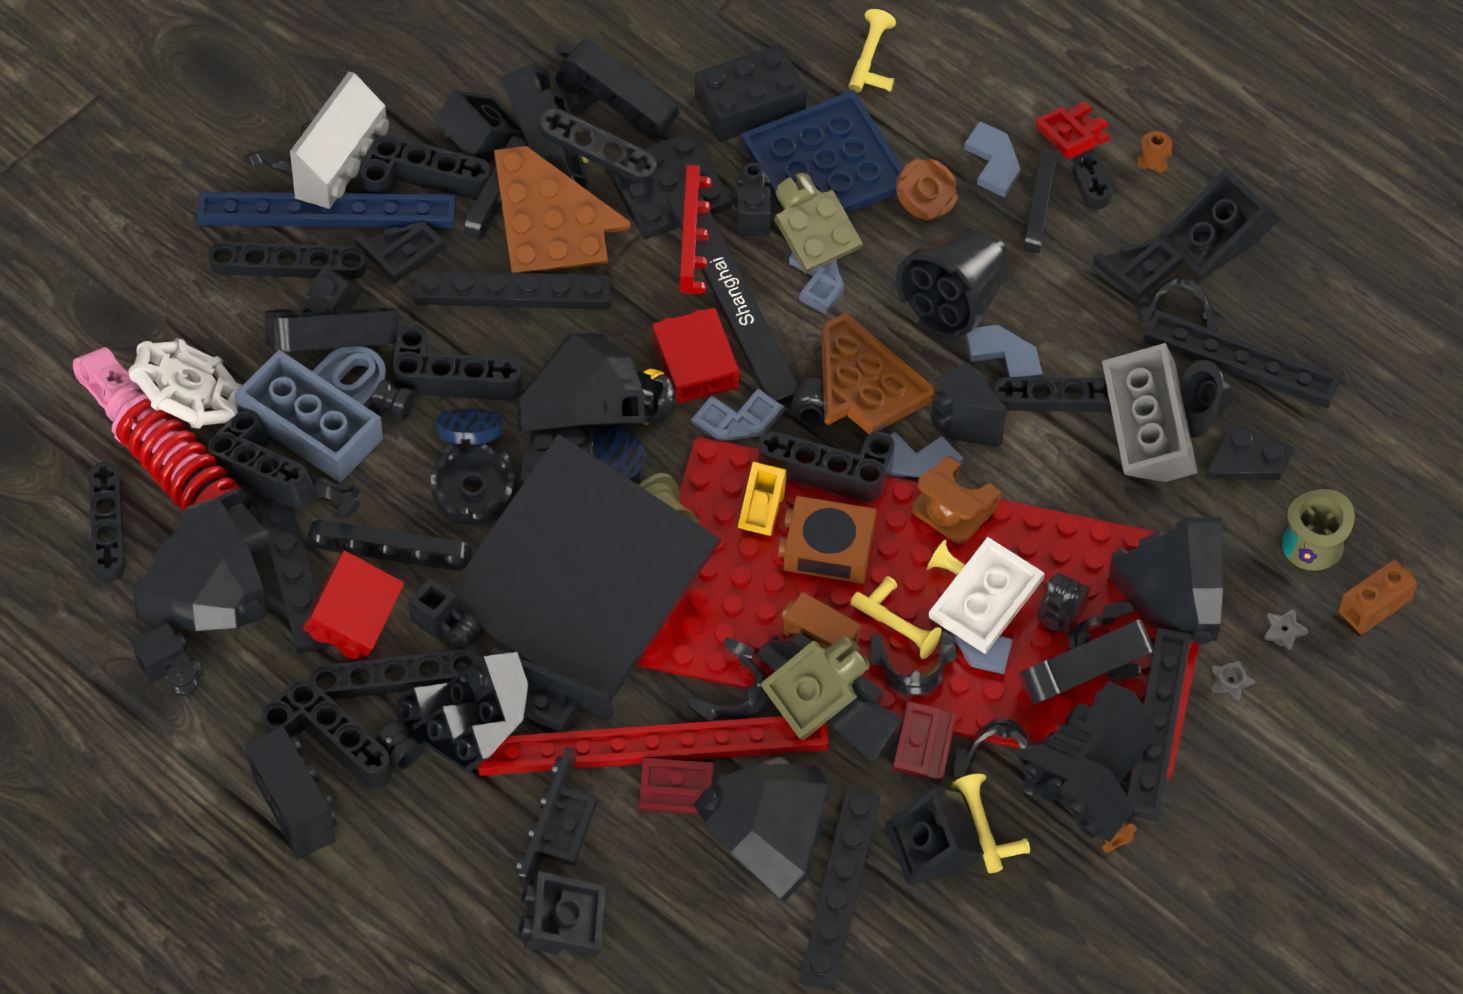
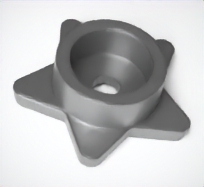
M1290 610L1282 616L1272 613L1266 615L1270 629L1264 636L1265 640H1272L1277 645L1285 646L1288 650H1291L1297 637L1308 634L1307 628L1296 622L1294 610ZM1282 627H1287L1288 630L1283 631Z
M1240 661L1228 663L1222 667L1212 666V672L1216 678L1211 688L1212 693H1227L1234 701H1239L1242 689L1251 687L1255 683L1254 679L1246 676ZM1231 678L1234 680V682L1230 683L1228 679Z

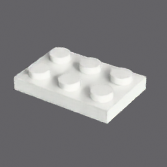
M987 537L929 611V618L986 654L1043 581L1045 573Z

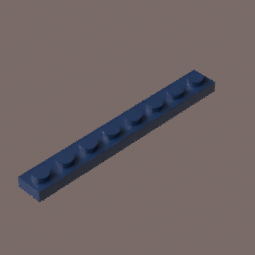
M199 192L197 221L198 225L391 228H404L409 224L424 221L430 228H455L456 195L344 193L328 209L296 199L295 193Z

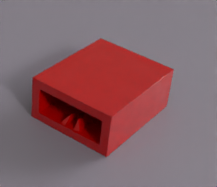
M715 308L696 310L685 316L666 318L652 324L653 344L665 376L672 380V385L676 389L677 404L739 388V369Z
M343 551L334 563L302 630L308 632L314 640L321 643H329L340 649V652L346 657L363 661L372 651L404 582Z

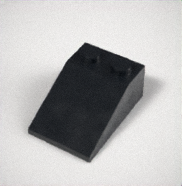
M1225 168L1158 237L1183 255V262L1203 279L1256 244L1279 219L1260 198Z

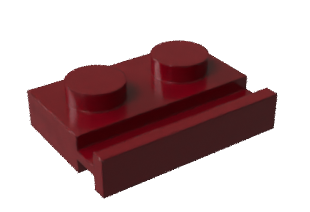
M908 701L904 711L892 771L925 779L926 777L941 782L944 776L957 713H948L941 711L942 709Z
M643 758L639 810L699 815L693 804L698 800L702 792L712 785L713 763Z

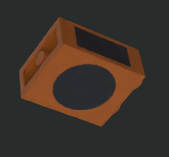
M796 496L794 509L788 508L786 512L784 527L789 528L788 537L782 536L779 545L778 556L784 557V571L864 584L876 526L877 509Z

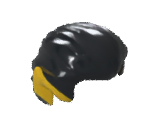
M655 369L641 370L637 372L644 394L645 423L643 424L648 425L649 422L651 424L654 422L658 424L666 420L673 413L677 405L676 389L672 385V380L668 376H664L663 372Z

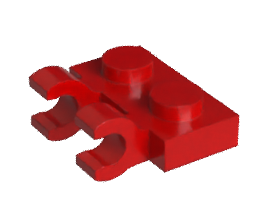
M1081 102L1069 111L1061 107L1035 119L1037 130L1058 148L1067 159L1096 147L1095 142L1097 144H1104L1111 139L1105 130L1100 131L1109 126L1103 117L1092 119L1089 115H1086L1093 111V108L1087 102Z

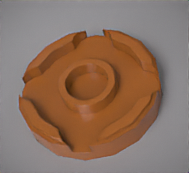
M914 159L902 168L897 177L896 191L899 201L908 212L917 218L928 221L940 219L953 209L958 200L955 177L946 166L937 160Z

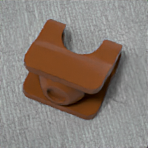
M946 456L935 467L927 470L919 477L917 486L922 491V494L914 500L911 510L914 515L953 542L963 544L996 511L1002 491L988 483L975 490L961 487L956 483L962 464L951 456Z

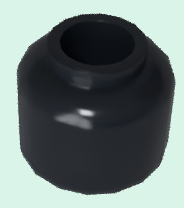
M809 377L801 380L796 385L793 394L792 414L805 425L820 426L825 424L823 379L818 377Z

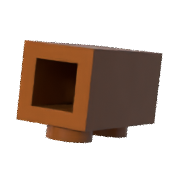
M1394 559L1343 594L1339 612L1363 635L1412 601L1417 586L1415 577L1409 569L1402 567Z
M804 592L800 594L795 602L790 601L782 613L781 618L784 619L783 634L787 638L793 634H802L809 640L818 642L823 649L828 648L843 636L851 638L857 645L860 642V624Z

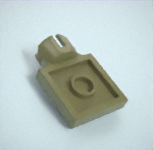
M799 173L795 175L797 178L795 183L789 177L777 186L776 196L783 207V212L776 215L775 222L804 274L861 249L863 243L833 190L822 193L817 190L808 174Z
M846 636L840 637L825 649L821 648L818 642L812 641L760 684L799 739L805 740L857 698L852 684L855 679L868 670L870 664L865 654L861 656L858 653L861 648L851 638Z

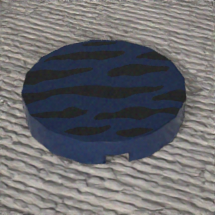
M473 408L449 411L440 415L436 420L437 435L444 441L454 444L462 443V439H470V444L487 443L497 439L503 431L502 417L495 412Z
M614 427L599 429L596 458L632 482H635L640 477V472L643 470L646 462L645 451L641 441L636 435L625 429Z

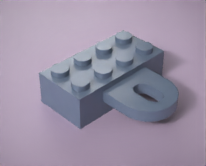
M363 346L339 348L330 353L313 371L278 350L235 393L238 412L244 410L256 412L269 436L339 483L383 440L381 417L369 410L368 407L371 405L377 385L381 380L386 379V369L381 357L373 350ZM365 366L368 368L354 384L344 385L340 382L354 367Z

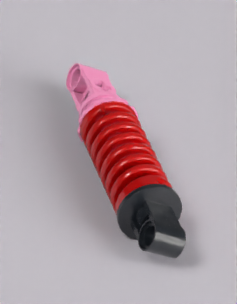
M103 347L74 359L73 370L76 378L89 390L100 406L105 409L107 417L113 422L112 432L115 434L116 440L121 442L130 451L132 456L139 460L141 466L146 471L150 472L152 479L160 484L164 493L170 496V499L176 506L180 507L182 513L188 506L217 497L222 502L249 547L252 557L271 548V539L267 529L249 512L252 506V498L247 491L241 489L234 479L227 478L226 470L221 466H217L215 457L207 454L203 444L196 442L193 432L186 430V425L182 420L176 419V416L161 409L156 411L151 407L152 402L138 383L130 379L129 372L122 367L108 348Z

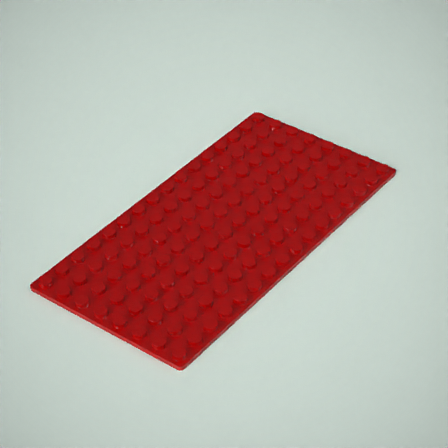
M698 437L694 440L679 491L680 503L698 517L700 526L719 537L722 541L636 666L746 690L748 686L754 685V675L750 668L738 662L739 657L723 646L725 638L738 640L753 648V662L764 670L768 677L771 676L775 671L758 656L759 649L774 635H778L780 639H787L786 635L783 634L784 619L781 618L782 613L790 601L795 602L800 594L804 592L861 625L860 642L858 643L861 650L858 653L861 656L865 654L870 664L868 670L861 674V676L883 691L880 706L901 717L902 721L906 704L910 701L942 709L941 711L957 713L953 729L954 735L973 739L978 729L994 719L1003 718L1019 723L1033 743L1038 740L1043 742L1049 733L1058 731L1059 724L1065 723L1070 711L1077 704L1082 703L1092 706L1096 694L1102 690L1108 681L1134 692L1142 706H1144L1153 652L1127 663L1139 664L1141 673L1135 678L1117 683L1110 679L1109 674H1102L1033 706L1029 701L1018 673L1070 651L1069 634L1066 635L1060 631L1050 630L1042 622L1038 621L1039 606L1047 592L1048 580L1055 576L1057 572H1060L1090 587L1087 605L1073 628L1081 621L1102 615L1103 607L1106 604L1116 602L1130 603L1109 578L1111 554L1120 549L1131 551L1139 547V540L1156 531L1000 499L996 511L979 527L975 534L967 542L957 544L912 513L911 507L914 500L922 494V491L917 486L918 482L889 476L882 496L872 502L861 501L786 479L784 500L779 504L773 534L769 536L738 528L753 462H758V449ZM801 461V463L805 464L810 463L808 461ZM833 470V472L837 473L842 472L840 470ZM865 479V481L869 482L874 481L872 479ZM796 496L877 509L876 526L864 584L784 571V557L778 556L779 545L782 536L788 537L789 528L784 527L786 512L788 508L794 509ZM987 537L1045 573L1043 581L1000 635V637L1013 639L1005 674L971 667L955 642L957 658L955 661L946 664L943 683L930 693L903 694L889 687L882 668L870 662V639L873 634L882 635L888 660L899 673L910 675L913 670H919L925 675L930 673L938 663L941 638L932 654L928 658L922 659L920 657V648L914 641L850 604L852 597L857 592L869 597L883 582V579L889 576L896 581L897 588L892 590L880 605L922 630L932 631L939 627L942 632L945 631L944 627L929 618V611L954 581L957 574L941 567H932L927 570L932 556L944 540H947L946 546L952 556L965 565ZM1134 609L1128 615L1114 619L1115 622L1113 624L1089 625L1087 628V632H1090L1088 642L1141 619L1154 646L1157 629L1148 625ZM1193 641L1190 642L1167 780L1172 777L1199 648V644ZM998 734L988 736L983 740L1021 748L1014 738H1003Z

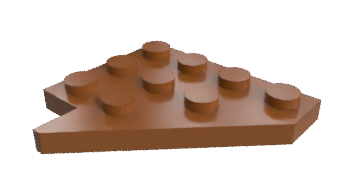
M527 146L494 150L511 273L536 274L608 264L604 233L630 230V221Z
M844 313L824 324L821 332L824 420L827 425L847 415L870 435L932 403L934 387L849 314Z

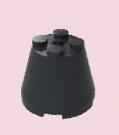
M966 228L960 233L913 251L899 264L896 272V286L902 303L908 302L916 315L921 318L917 323L938 337L957 339L971 332L979 324L1007 278L1008 264L1004 255L1006 247L997 238L992 239L981 231Z

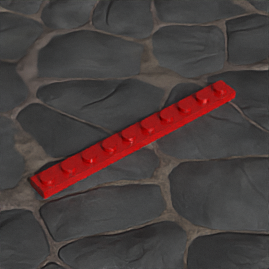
M783 716L508 736L493 754L479 764L478 767L479 776L552 771L556 758L563 756L566 747L574 750L576 756L574 769L643 764V758L689 761L828 750L827 726L824 723L805 740L799 739Z

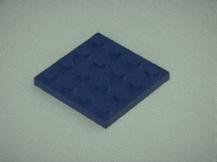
M854 90L741 133V143L753 163H758L764 167V172L769 177V185L767 186L770 187V191L782 211L783 207L776 196L777 186L789 177L795 183L797 181L795 175L799 173L808 174L820 192L833 190L846 215L897 195L896 180L903 167Z

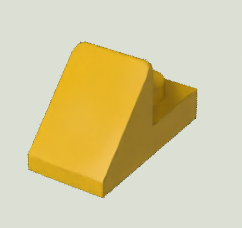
M753 462L738 528L769 536L773 534L779 504L784 500L786 469Z

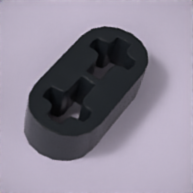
M1083 152L1076 156L1072 172L1084 203L1093 209L1107 207L1111 201L1112 184L1102 160L1091 152ZM1087 165L1089 169H1092V175H1089L1086 167L1082 166ZM1093 186H1096L1098 193L1103 195L1098 196L1096 192H1092Z

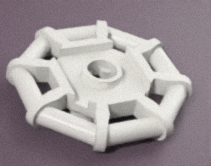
M178 338L173 342L162 343L144 341L137 346V357L134 365L129 369V376L133 382L138 383L152 402L151 407L156 411L161 409L189 422L192 428L197 429L201 428L202 425L226 424L238 413L235 393L242 385L236 383L223 366V360L220 357L209 356L186 345L183 339ZM149 361H151V362H153L154 364H156L157 366H154V365H151V364H148V363H149ZM206 408H212L214 410L204 412Z

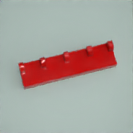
M687 165L679 293L703 294L706 292V284L693 281L694 269L706 268L707 259L695 256L696 241L708 240L709 232L706 229L696 228L697 213H708L710 211V203L698 201V188H710L711 178L699 176L700 166Z

